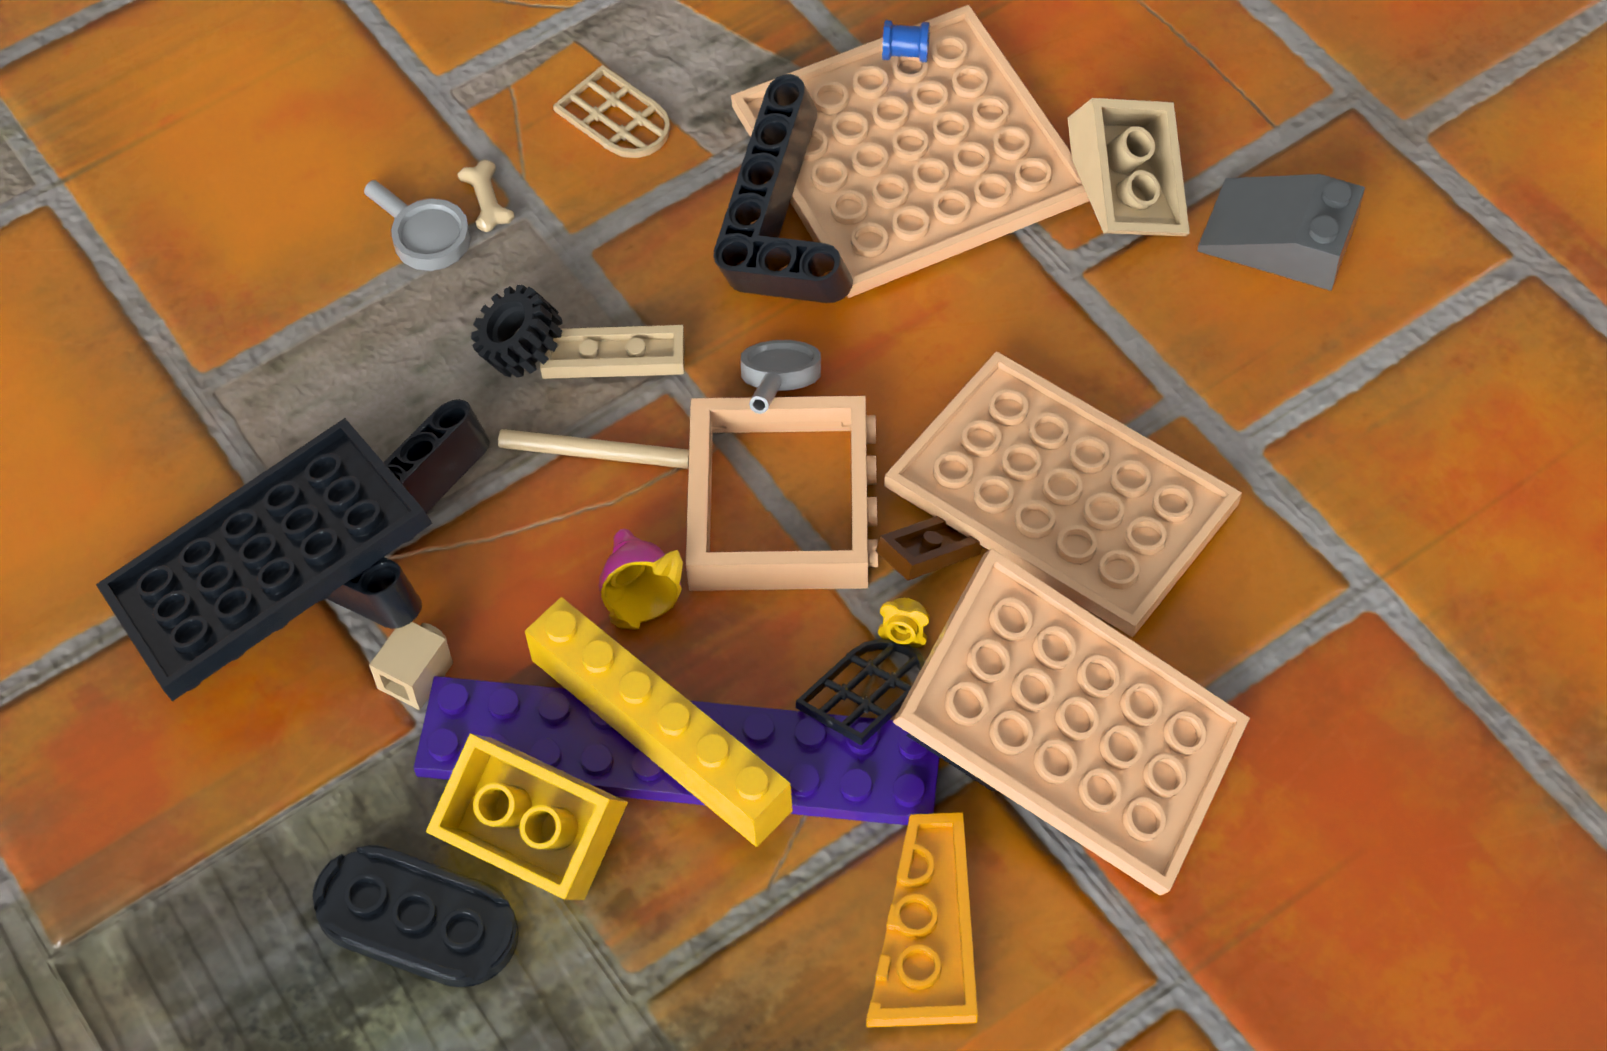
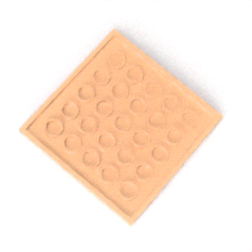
M969 5L925 21L930 23L927 62H920L917 57L892 56L890 60H882L883 38L788 73L796 75L803 80L817 109V119L790 203L813 241L832 245L840 253L853 279L852 288L847 295L848 298L1089 202V198L1072 161V153ZM774 79L731 95L732 108L750 137L766 89Z

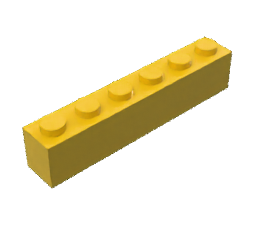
M564 598L558 599L525 630L531 659L535 664L755 847H758L793 811L791 783Z

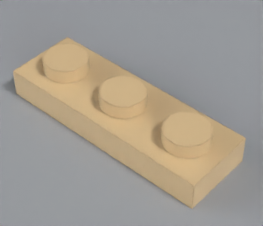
M683 325L564 328L562 329L561 338L553 339L558 344L555 352L548 350L545 356L549 360L544 365L540 362L542 379L683 375L684 327Z

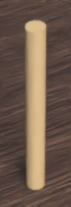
M501 429L498 438L499 448L689 469V449Z

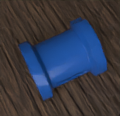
M885 20L882 60H890L892 56L917 57L920 62H927L930 23L922 22L921 26L894 25L892 20Z

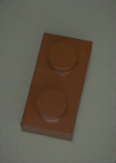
M936 516L881 535L876 552L909 581L980 555L983 546L980 545V541L972 536L966 537L948 526L945 520Z

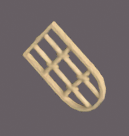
M604 65L599 67L553 105L554 111L601 144L605 149L621 157L639 158L648 156L661 149L669 137L670 122L667 112L655 100L646 96ZM604 75L621 87V89L615 94L614 92L609 93L595 82ZM590 87L606 98L607 101L597 108V106L592 107L578 96ZM628 92L648 106V108L642 113L640 111L636 112L619 99ZM573 101L589 112L590 115L581 121L564 109V107ZM610 106H617L634 119L624 127L623 125L619 126L602 113ZM654 111L664 120V131L646 119ZM594 120H600L617 133L608 140L588 125ZM639 124L650 129L659 138L647 146L629 132ZM621 138L624 141L627 139L638 148H622L615 143Z

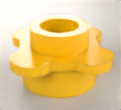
M898 598L892 602L882 604L880 614L883 616V624L878 628V634L882 639L892 640L897 644H909L915 648L926 644L927 635L924 633V627L929 623L930 616L923 605L910 598Z

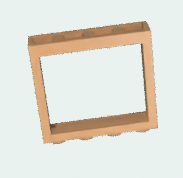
M866 396L774 397L768 410L762 414L752 411L749 405L751 398H691L686 571L689 591L868 588V567H878V553L876 552L878 540H867V527H877V497H867V485H877L876 455L866 456V444H876V416L866 415ZM851 431L852 550L710 552L713 433Z

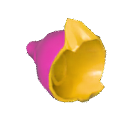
M620 529L615 534L613 553L606 561L599 577L598 585L602 601L610 612L609 618L611 623L621 629L636 630L639 629L640 623L657 618L674 607L682 590L680 581L683 561L678 550L665 554L658 546L652 542L640 540L628 529Z

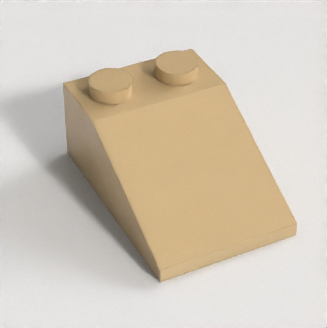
M1092 98L1067 118L1072 161L1103 233L1186 236L1190 234L1174 102Z

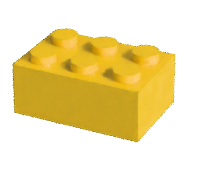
M470 733L426 832L564 900H585L628 802L498 740Z

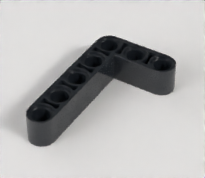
M781 75L775 78L766 89L714 248L713 257L729 285L739 292L835 303L849 294L853 283L851 273L838 250L826 243L779 238L817 119L816 106L803 80L796 75ZM832 270L827 275L822 276L825 272Z
M451 400L438 407L384 461V464L427 513L484 455L490 441L470 404L465 400ZM385 557L378 560L366 571L359 573L326 598L391 629L401 628L411 623L419 615L422 608L421 598L401 567L396 562Z

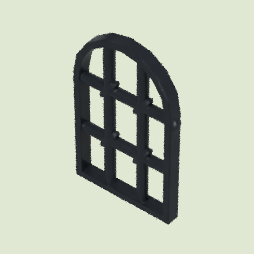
M888 639L864 642L847 653L844 658L796 700V709L862 746L902 706L912 686L900 679L915 665L921 671L925 662L920 653L908 644H897ZM883 650L873 660L869 659L866 661L860 658V656L867 652ZM894 651L907 655L910 658L895 673L892 671L889 674L878 667ZM852 662L864 668L847 684L843 683L841 686L833 681ZM874 674L886 681L869 697L865 696V698H862L852 692L868 675L872 676ZM825 687L837 692L820 709L808 703ZM895 687H898L905 691L886 710L874 704L890 688L895 689ZM846 698L860 705L843 722L827 714L841 700L845 701ZM871 711L879 716L862 733L849 727L864 712L867 714Z

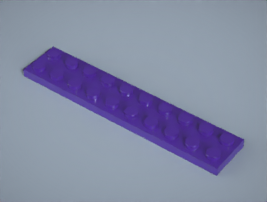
M438 676L433 678L414 763L417 777L449 780L471 733L498 740L616 797L705 805L567 689ZM690 701L791 783L793 811L790 814L907 826L909 817L912 814H934L940 757L907 737L908 732L894 724L893 720H888L861 746L802 711ZM828 714L840 722H843L848 717L845 715ZM859 717L849 727L862 733L876 718Z

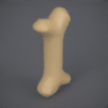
M486 159L481 160L476 167L462 168L458 172V179L474 187L481 208V213L476 220V226L483 232H490L496 225L509 224L514 219V212L498 204L491 184V178L496 171L495 163Z

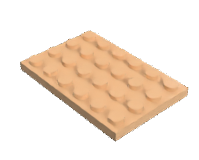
M997 351L885 474L884 487L930 515L938 516L945 520L948 526L966 537L972 536L980 541V545L986 549H994L1057 592L1131 637L1137 633L1239 505L1242 492Z
M991 548L982 556L893 723L1161 896L1171 890L1250 718Z

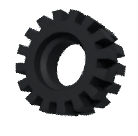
M517 285L516 290H514L510 286L504 289V297H501L498 293L491 297L494 304L490 308L487 305L482 307L480 311L484 314L483 319H475L473 325L478 330L471 332V339L475 342L472 346L480 357L503 375L511 378L513 374L518 378L523 377L524 369L530 374L536 371L535 363L537 361L544 365L549 360L545 353L548 350L555 352L558 344L553 339L561 338L563 330L558 326L563 324L556 308L533 288Z

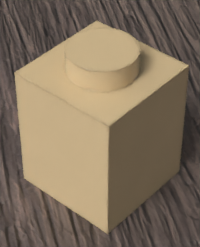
M411 622L401 628H395L369 666L379 690L421 710L430 696L434 676L444 677L452 666L453 660L447 644V638L439 629L428 623L417 625Z

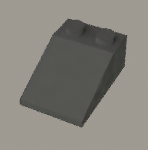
M1322 174L1225 178L1197 251L1332 291L1357 223L1365 187Z

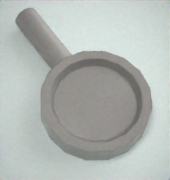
M372 180L366 185L364 189L365 195L395 218L391 234L396 254L403 263L414 269L433 271L447 268L454 264L468 250L471 240L466 215L457 205L447 200L431 198L416 201L408 206L378 181Z
M793 340L760 342L748 347L741 353V378L747 384L757 388L749 405L752 411L758 414L765 413L768 410L777 391L804 388L815 383L821 377V352L816 347L805 342Z

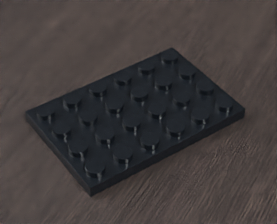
M344 418L97 583L96 586L161 688L173 702L187 691L196 688L203 680L231 661L240 658L247 650L270 634L284 628L289 621L317 602L326 599L333 591L359 573L369 569L378 560L397 547L412 540L419 532L430 526L432 522L421 505L347 419Z

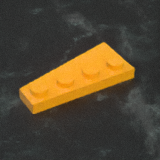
M963 812L912 814L908 821L895 892L887 920L884 944L876 972L873 996L869 1005L867 1027L977 1023L978 1013Z

